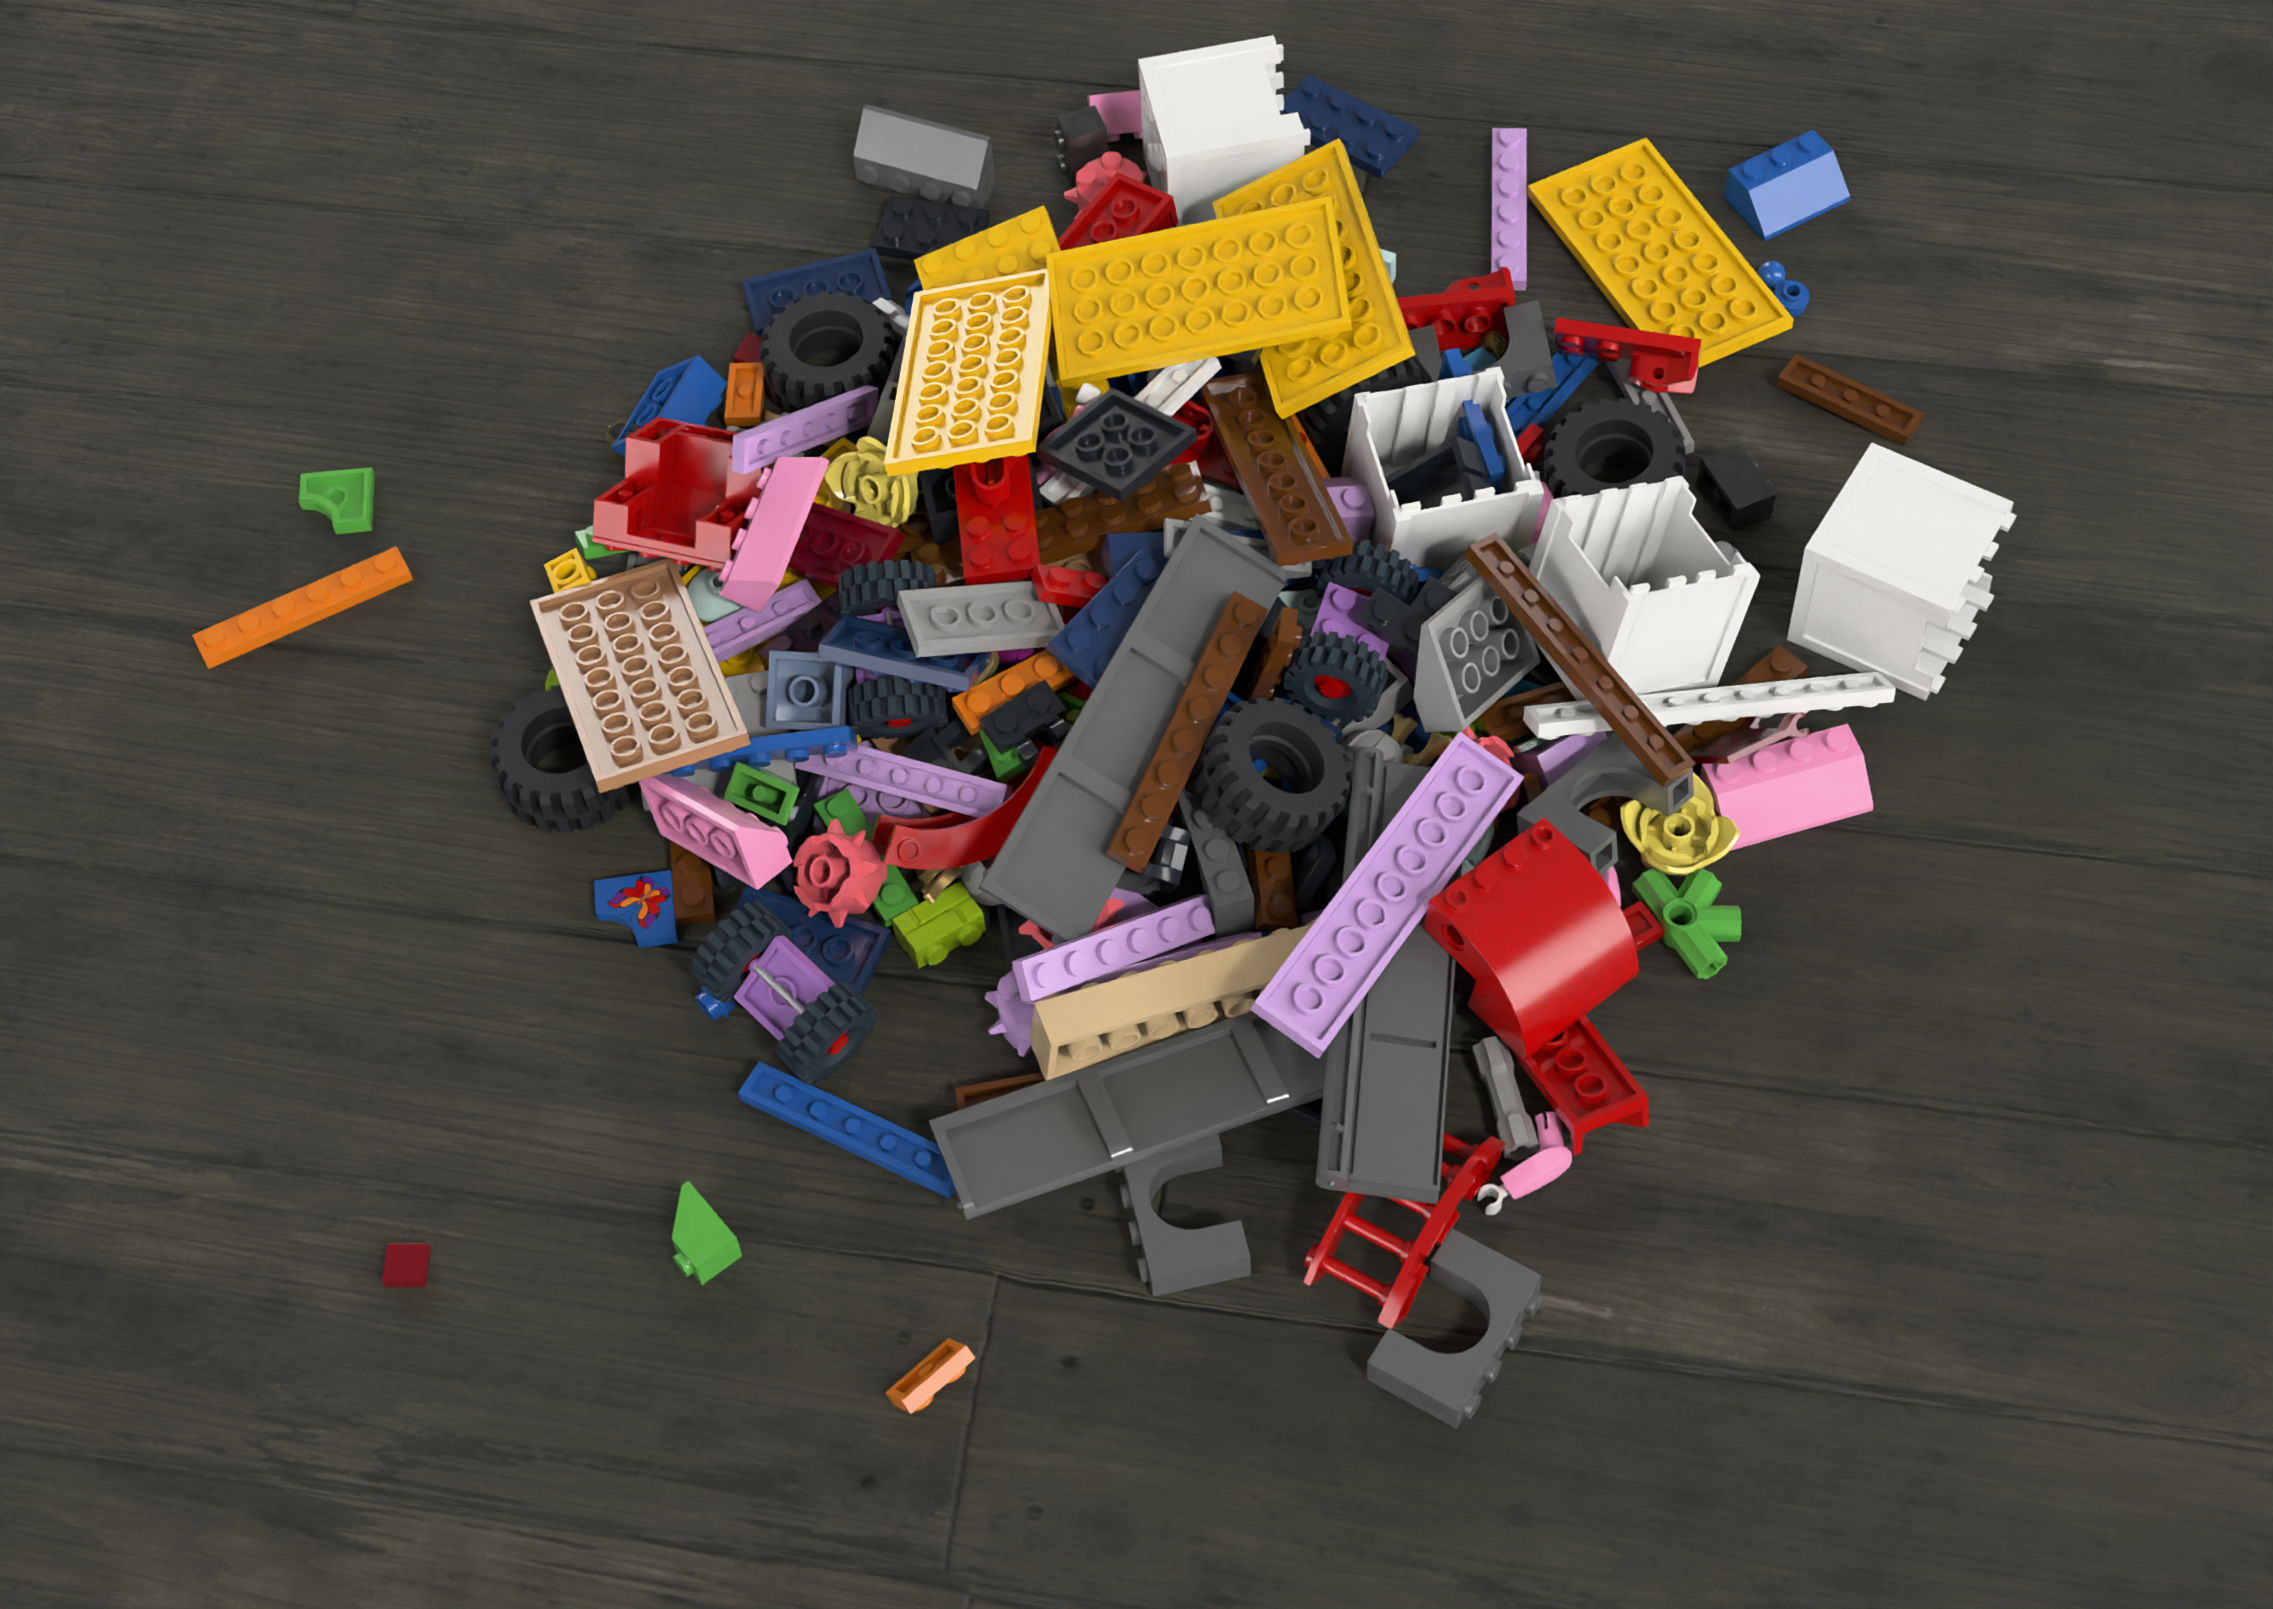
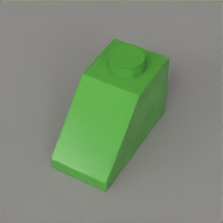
M737 762L724 799L781 825H786L800 788L793 781L771 771Z
M689 1181L684 1183L681 1187L672 1233V1241L677 1252L673 1256V1260L686 1277L693 1274L699 1283L703 1285L742 1257V1253L736 1236Z

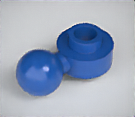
M1767 261L1763 263L1758 269V276L1769 289L1775 290L1774 295L1792 317L1801 315L1809 301L1807 288L1797 281H1785V269L1779 262Z

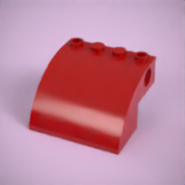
M656 417L626 437L625 479L594 499L592 542L604 544L605 548L611 551L629 549L638 551L641 557L657 558L663 556L672 558L673 562L678 565L696 563L706 565L709 571L721 572L726 560L730 559L733 561L736 550L732 549L731 545L739 528L746 529L749 520L744 518V514L752 497L759 498L762 489L756 487L764 467L744 475L732 471L731 447L733 435L739 432ZM774 463L769 464L766 467L771 469Z
M1545 817L1435 895L1428 902L1429 908L1423 929L1476 979L1468 1007L1524 1061L1632 980L1639 972L1638 956L1633 936L1613 893L1587 858Z

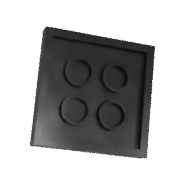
M1110 388L1036 448L1038 459L1123 502L1195 443L1197 436L1195 428L1114 388Z

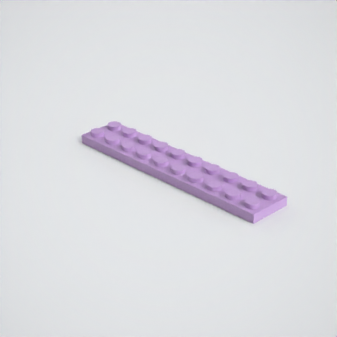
M1459 731L1254 1002L1250 1010L1319 1059L1427 912L1429 900L1443 890L1520 785L1524 776Z

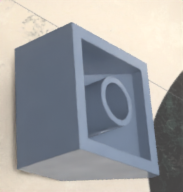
M769 651L765 728L803 731L849 726L851 728L848 691L857 684L856 667L833 665L829 660L818 658V653Z

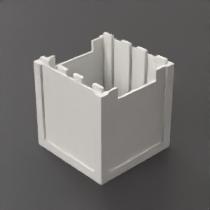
M1274 35L1138 59L1144 160L1152 187L1173 196L1178 217L1176 227L1217 219L1212 202L1304 156V146L1310 145V129L1303 128L1298 112L1280 115L1279 112L1284 110L1283 94L1276 95V89L1284 88L1283 72L1276 73V64H1280L1283 60V45L1276 44Z
M1500 366L1488 368L1485 372L1464 377L1444 379L1438 382L1418 384L1385 392L1370 394V391L1355 394L1341 476L1353 477L1368 486L1375 513V518L1366 539L1370 541V546L1377 547L1378 543L1386 545V551L1391 552L1395 549L1400 552V560L1407 558L1411 564L1417 565L1418 569L1434 568L1440 569L1445 573L1464 555L1469 545L1495 532L1510 548L1520 550L1530 545L1544 490L1540 480L1535 479L1531 464L1527 463L1525 467L1504 407L1507 395L1503 387L1504 376ZM1472 400L1473 404L1479 403L1486 423L1490 422L1494 428V445L1497 453L1503 454L1507 465V474L1503 476L1501 483V494L1495 495L1494 487L1475 490L1473 500L1461 502L1462 496L1459 493L1442 497L1439 507L1421 510L1419 501L1403 504L1400 508L1395 491L1390 490L1389 492L1385 477L1453 437H1459L1457 428L1459 417L1466 416L1462 407L1463 401Z
M1871 443L1805 547L1787 640L1861 673L1878 671L1895 688L1926 701L1931 692L1937 694L1945 682L1946 677L1941 676V673L1946 664L1950 662L1955 665L1962 653L1963 648L1958 646L1961 639L1964 638L1969 641L1977 627V624L1972 622L1978 610L1981 609L1986 612L1994 598V595L1989 593L1993 576L1984 573L1985 569L1979 567L1978 564L1982 558L1991 561L1999 547V544L1992 542L1998 530L2002 529L2008 532L2017 515L2011 513L2014 502Z
M1682 475L1666 478L1664 482L1653 484L1644 482L1630 485L1626 489L1618 490L1617 488L1601 490L1599 494L1588 496L1579 494L1552 499L1529 567V571L1636 695L1717 687L1761 577L1750 562L1747 563L1739 552L1734 554L1730 564L1692 515L1697 499L1688 489L1689 484ZM1533 637L1534 642L1577 701L1587 700Z

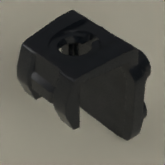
M1166 823L1145 869L1139 874L1126 867L1115 888L1136 894H1148L1152 891L1165 894L1172 893L1179 887L1191 832Z

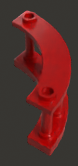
M1029 738L1039 751V755H1037L1038 760L1033 767L1027 771L1024 770L1005 783L1006 785L1013 786L1011 797L986 815L977 818L951 811L932 817H899L878 813L869 842L874 845L878 854L885 855L883 863L909 869L936 870L961 867L998 854L1058 751L1057 747Z
M1444 1132L1443 1150L1464 1160L1465 1163L1463 1167L1457 1164L1452 1167L1442 1162L1441 1180L1446 1182L1445 1187H1447V1190L1437 1204L1388 1198L1423 1216V1222L1426 1224L1416 1241L1409 1239L1407 1242L1355 1215L1366 1195L1347 1192L1331 1220L1320 1245L1315 1243L1306 1256L1304 1266L1309 1269L1303 1282L1311 1286L1328 1273L1379 1300L1378 1305L1383 1307L1377 1322L1390 1329L1396 1327L1406 1319L1417 1292L1429 1270V1267L1423 1264L1426 1256H1429L1435 1243L1441 1246L1451 1228L1459 1219L1460 1212L1455 1209L1460 1201L1465 1198L1471 1202L1479 1190L1491 1180L1506 1143L1491 1136L1481 1146L1476 1143L1471 1146ZM1346 1229L1400 1257L1399 1261L1403 1263V1266L1394 1284L1389 1282L1385 1285L1333 1257Z

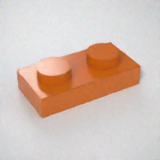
M762 362L730 363L724 416L726 427L756 426L762 422L766 384Z
M948 1338L885 1393L894 1406L912 1414L914 1411L921 1410L929 1405L934 1398V1394L946 1383H951L964 1374L966 1366L975 1357L965 1344Z

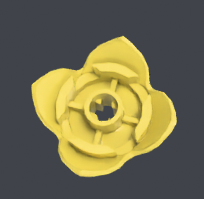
M869 436L859 438L856 444L858 451L845 453L835 458L826 468L823 478L838 498L855 505L854 515L896 528L899 524H904L908 516L916 511L918 497L917 477L919 471L911 475L888 476L884 466L887 447Z
M1693 773L1694 796L1670 817L1635 799L1628 801L1620 807V818L1624 832L1630 842L1640 852L1641 862L1645 867L1654 868L1667 875L1687 877L1689 873L1704 868L1725 856L1738 841L1740 832L1737 825L1726 816L1718 817L1715 814L1714 798L1709 788L1695 773Z

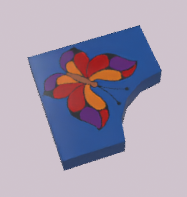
M671 870L594 881L595 909L598 920L615 921L626 926L635 935L639 948L678 943Z

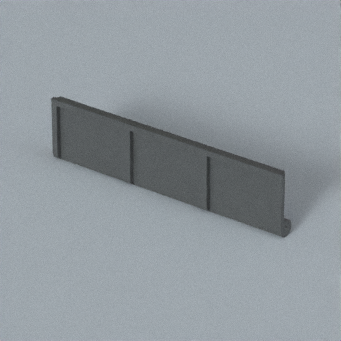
M1199 514L1194 516L978 889L1053 934L1051 941L1055 946L1090 933L1127 867L1105 855V852L1229 596L1234 591H1237L1268 609L1263 620L1264 622L1288 579V573L1281 566L1278 567L1276 563Z
M1360 747L1354 751L1342 886L1432 767L1383 761V752L1374 747ZM1462 864L1443 890L1461 877ZM1427 912L1328 1045L1315 1181L1321 1188L1437 1204L1456 960L1423 929Z
M1253 1011L929 1120V1124L956 1189L959 1200L957 1207L962 1209L965 1219L969 1220L1323 1098L1327 1048L1318 1059Z

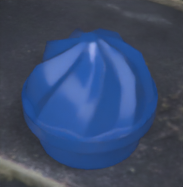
M701 986V992L695 996L698 1006L712 1022L721 1016L724 1019L728 1017L736 1005V1000L730 1003L727 1001L721 1003L704 986Z

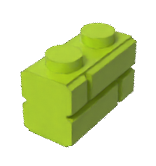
M960 881L944 889L934 903L929 904L927 900H924L891 919L896 940L904 951L907 952L917 969L927 964L936 965L942 962L947 957L949 951L960 945H972L986 931L982 910L974 899L970 897L969 892Z

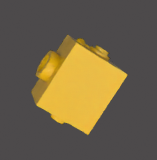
M577 548L544 564L554 593L597 580L594 569L590 565L588 566Z

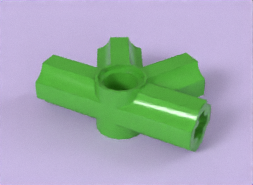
M1652 868L1642 873L1632 883V892L1639 901H1642L1664 929L1663 937L1661 938L1662 942L1668 947L1676 949L1697 979L1704 978L1706 980L1716 975L1726 965L1728 957L1716 942H1740L1741 909H1739V906H1711L1721 890L1722 883L1715 878L1713 873L1703 868L1689 873L1678 891L1664 872ZM1673 922H1681V923H1684L1685 925H1677V924H1674Z

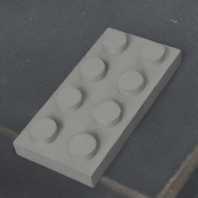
M1033 581L898 591L896 601L916 657L1047 647L1049 642L1065 627L1056 604L1039 601Z

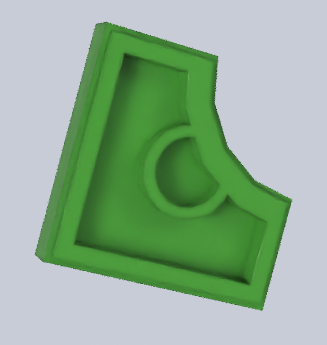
M372 467L301 474L299 491L301 508L303 510H316L327 515L332 521L336 534L372 531L375 478Z

